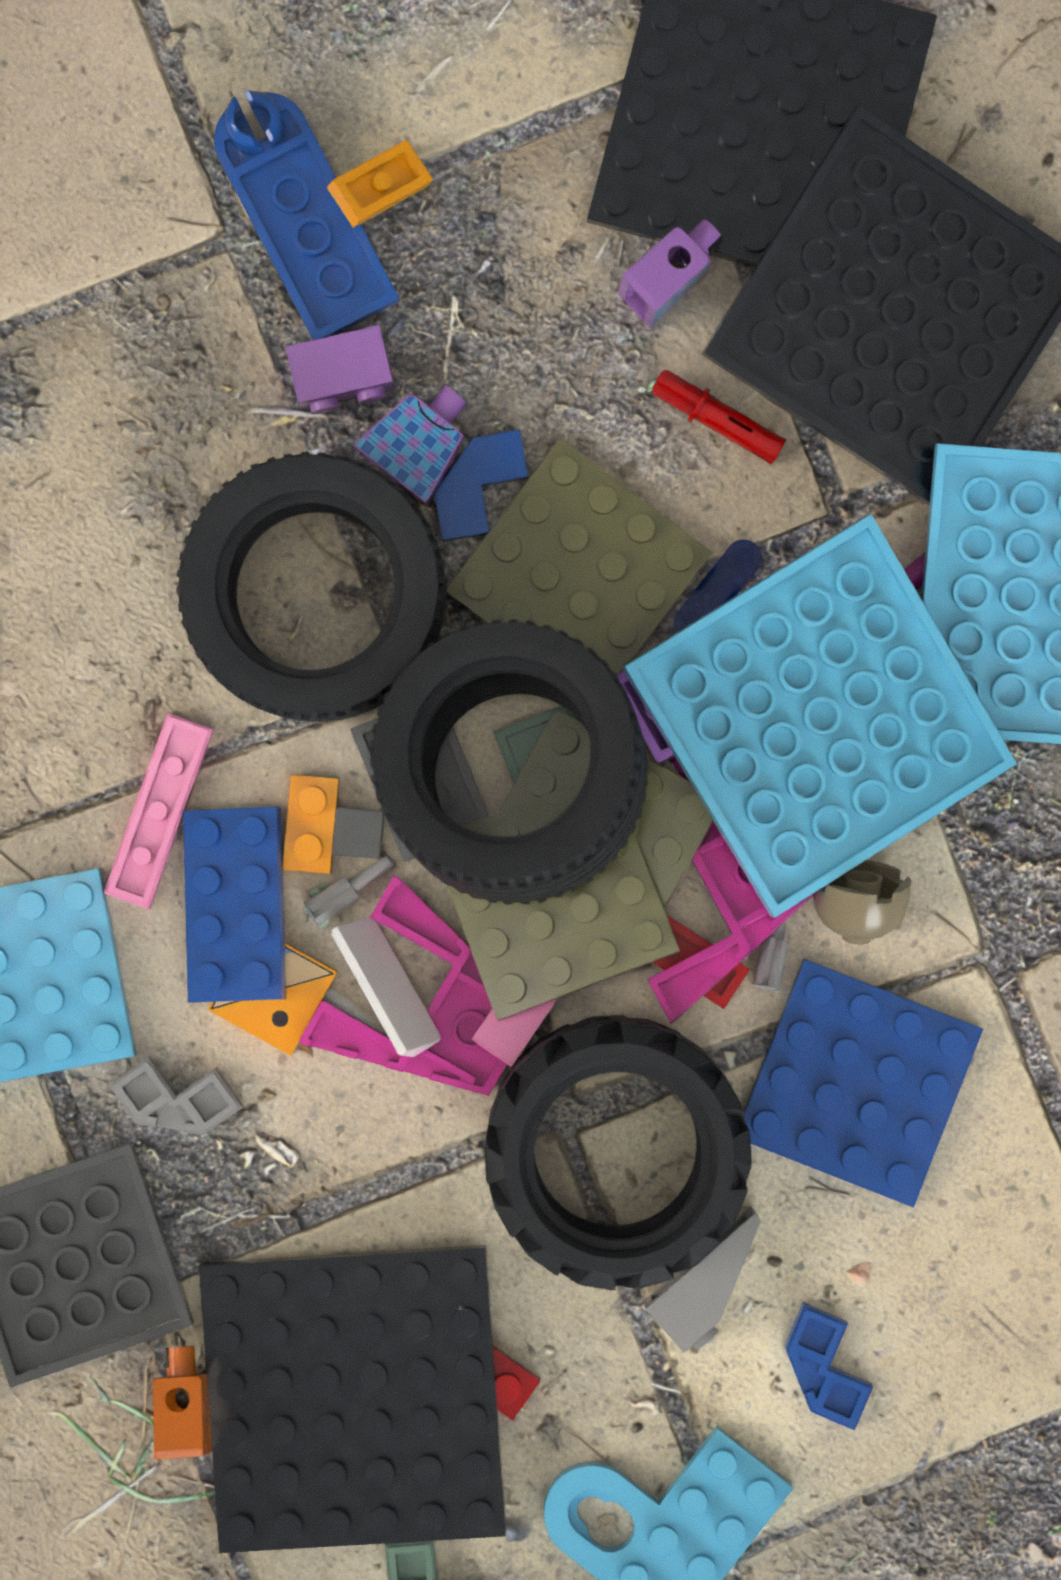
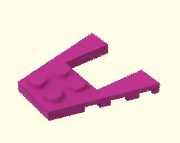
M714 821L692 862L732 935L647 979L670 1024L680 1018L814 895L813 893L779 916L771 917Z
M394 875L370 917L453 964L427 1010L441 1035V1040L415 1057L398 1055L387 1035L323 999L301 1036L299 1043L489 1096L507 1064L471 1040L493 1008L470 946L398 876Z

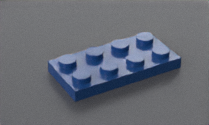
M276 806L183 811L188 1003L286 999L281 808Z

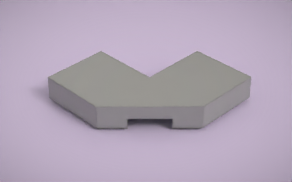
M150 1056L109 1085L136 1124L179 1130L197 1135H205L244 1106L217 1067L177 1095Z

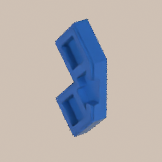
M520 430L472 438L435 491L434 495L443 542L489 533L482 487L528 479Z
M802 1302L784 1347L808 1407L812 1413L855 1430L874 1386L866 1380L830 1366L848 1322Z

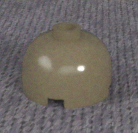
M865 860L816 891L813 895L814 906L821 921L830 930L842 935L844 941L857 945L868 944L871 939L882 937L896 929L903 920L910 897L911 879L908 876L902 881L900 879L901 870L894 866Z

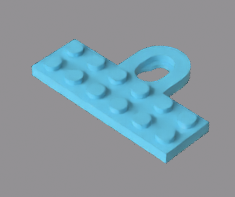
M716 1425L659 1500L611 1465L594 1461L581 1462L563 1470L551 1483L544 1501V1521L553 1543L563 1553L596 1577L597 1580H723L793 1490L792 1483ZM589 1496L597 1497L603 1502H616L632 1516L634 1522L633 1531L629 1539L615 1547H604L596 1543L589 1535L587 1524L579 1517L577 1512L578 1505L584 1498Z

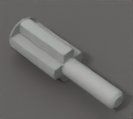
M385 855L350 880L344 876L309 901L304 902L308 914L321 926L322 922L358 899L359 895L357 892L392 869L394 862L390 856Z
M787 921L761 943L754 981L752 983L757 988L767 991H780L779 988L789 944L788 941L783 940Z

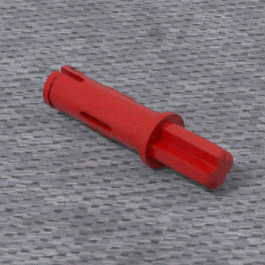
M663 370L652 387L651 392L654 396L689 416L687 421L690 423L693 419L697 420L729 441L736 443L772 465L787 439L716 399V397L709 394L711 389L706 387L702 391L669 370Z

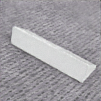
M365 918L332 929V937L398 1055L415 1057L441 1040L439 1031L376 920Z

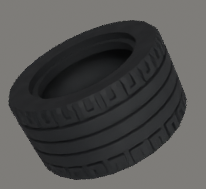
M301 452V454L297 455L283 454V458L275 459V457H272L264 463L253 464L251 469L245 473L241 470L230 482L226 481L222 484L223 489L218 494L214 492L210 496L211 500L207 505H203L199 510L201 515L197 521L193 520L190 526L192 527L191 531L183 542L186 544L184 552H180L179 560L181 562L176 576L179 578V586H176L177 594L179 595L178 609L182 613L183 620L181 622L186 629L188 641L193 646L196 656L202 661L207 671L213 675L216 681L233 695L260 710L279 717L298 721L326 722L344 720L374 710L384 703V695L386 692L391 691L393 687L392 682L395 677H399L403 672L402 668L406 664L410 665L415 660L414 656L419 651L422 653L425 649L429 648L427 645L438 641L443 626L447 593L446 577L442 557L428 522L412 499L387 476L380 474L370 466L367 467L361 464L359 461L344 459L340 455L332 456L322 452H318V454H310L309 452ZM331 513L349 518L361 524L374 534L387 550L394 574V598L391 611L376 639L351 660L330 668L317 670L287 667L272 661L261 652L245 630L237 603V586L240 570L254 543L274 525L300 514Z
M492 620L491 623L483 624V622L476 623L475 627L468 629L466 627L459 628L458 632H454L451 635L447 633L441 641L430 643L427 645L429 648L425 649L422 653L419 651L414 656L415 660L410 665L406 664L402 668L403 672L399 677H395L392 682L393 687L391 691L386 692L384 695L383 706L378 708V722L374 724L372 729L374 740L370 741V749L372 750L370 767L374 770V774L371 777L376 787L377 800L382 806L381 810L399 839L421 865L433 876L439 878L441 882L452 886L462 894L468 893L472 898L486 899L491 903L503 901L505 905H512L513 902L530 904V901L535 900L541 903L546 901V898L553 896L555 898L562 897L563 893L569 890L574 892L578 889L577 886L584 882H591L593 880L592 876L598 872L601 874L606 869L605 866L611 860L614 861L618 857L617 853L620 848L626 847L627 839L637 828L636 820L641 818V808L646 799L645 789L648 786V761L643 735L628 693L620 683L616 673L610 670L609 664L605 660H601L591 647L585 648L583 641L577 638H570L562 630L556 632L552 629V626L543 625V627H540L531 621L522 623L518 622V620H510L509 623H501L500 620ZM528 694L558 703L577 717L588 731L590 739L588 773L579 794L567 810L557 819L538 830L508 837L483 835L464 828L450 819L443 812L437 796L435 771L440 748L455 723L475 706L504 695Z

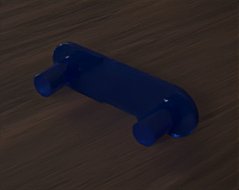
M743 539L735 541L729 546L674 617L676 632L738 594L761 563V551L754 542Z

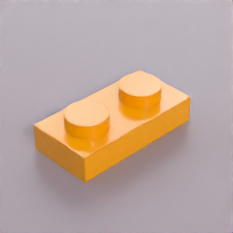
M405 140L335 178L328 185L327 189L352 227L355 228L425 189L433 181V178L408 140Z
M291 775L283 870L331 874L335 811L338 804L340 779Z

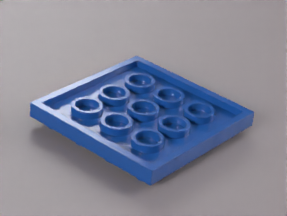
M803 958L744 1108V1116L750 1131L751 1144L914 1208L983 1029Z

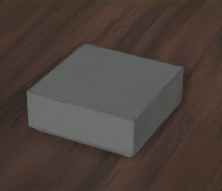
M336 807L332 855L380 859L384 822L383 811Z

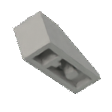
M752 1207L738 1217L734 1224L721 1235V1243L700 1263L691 1269L676 1272L673 1274V1279L664 1282L644 1300L647 1312L683 1353L692 1345L696 1350L700 1349L718 1331L714 1326L722 1318L761 1222L758 1214Z

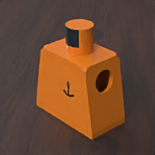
M195 1346L166 1348L167 1377L153 1379L154 1460L205 1456L213 1452L207 1374H196ZM179 1388L185 1389L189 1394L190 1401L186 1408L181 1407L176 1401V1392Z

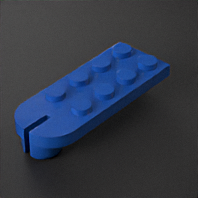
M244 91L246 99L266 138L258 141L243 114L236 97H233L220 117L215 129L214 145L216 154L312 340L337 335L400 302L361 224L355 228L352 227L327 189L336 176L300 108L293 101L280 94Z

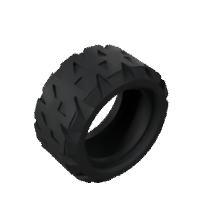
M625 1015L595 1016L572 1025L566 1024L540 1038L523 1056H520L501 1082L491 1107L484 1148L486 1181L490 1187L494 1208L509 1235L517 1239L530 1258L558 1276L561 1273L579 1285L606 1290H616L615 1286L642 1289L669 1281L674 1278V1273L691 1269L700 1263L721 1243V1235L736 1221L747 1194L746 1182L752 1166L750 1131L746 1125L742 1104L721 1069L700 1046L681 1035L677 1030L650 1019L628 1018ZM610 1072L633 1073L645 1076L664 1085L688 1108L696 1134V1154L693 1168L688 1181L679 1195L666 1208L643 1221L625 1225H605L590 1222L564 1208L551 1195L543 1183L534 1155L535 1140L539 1126L553 1102L579 1081Z

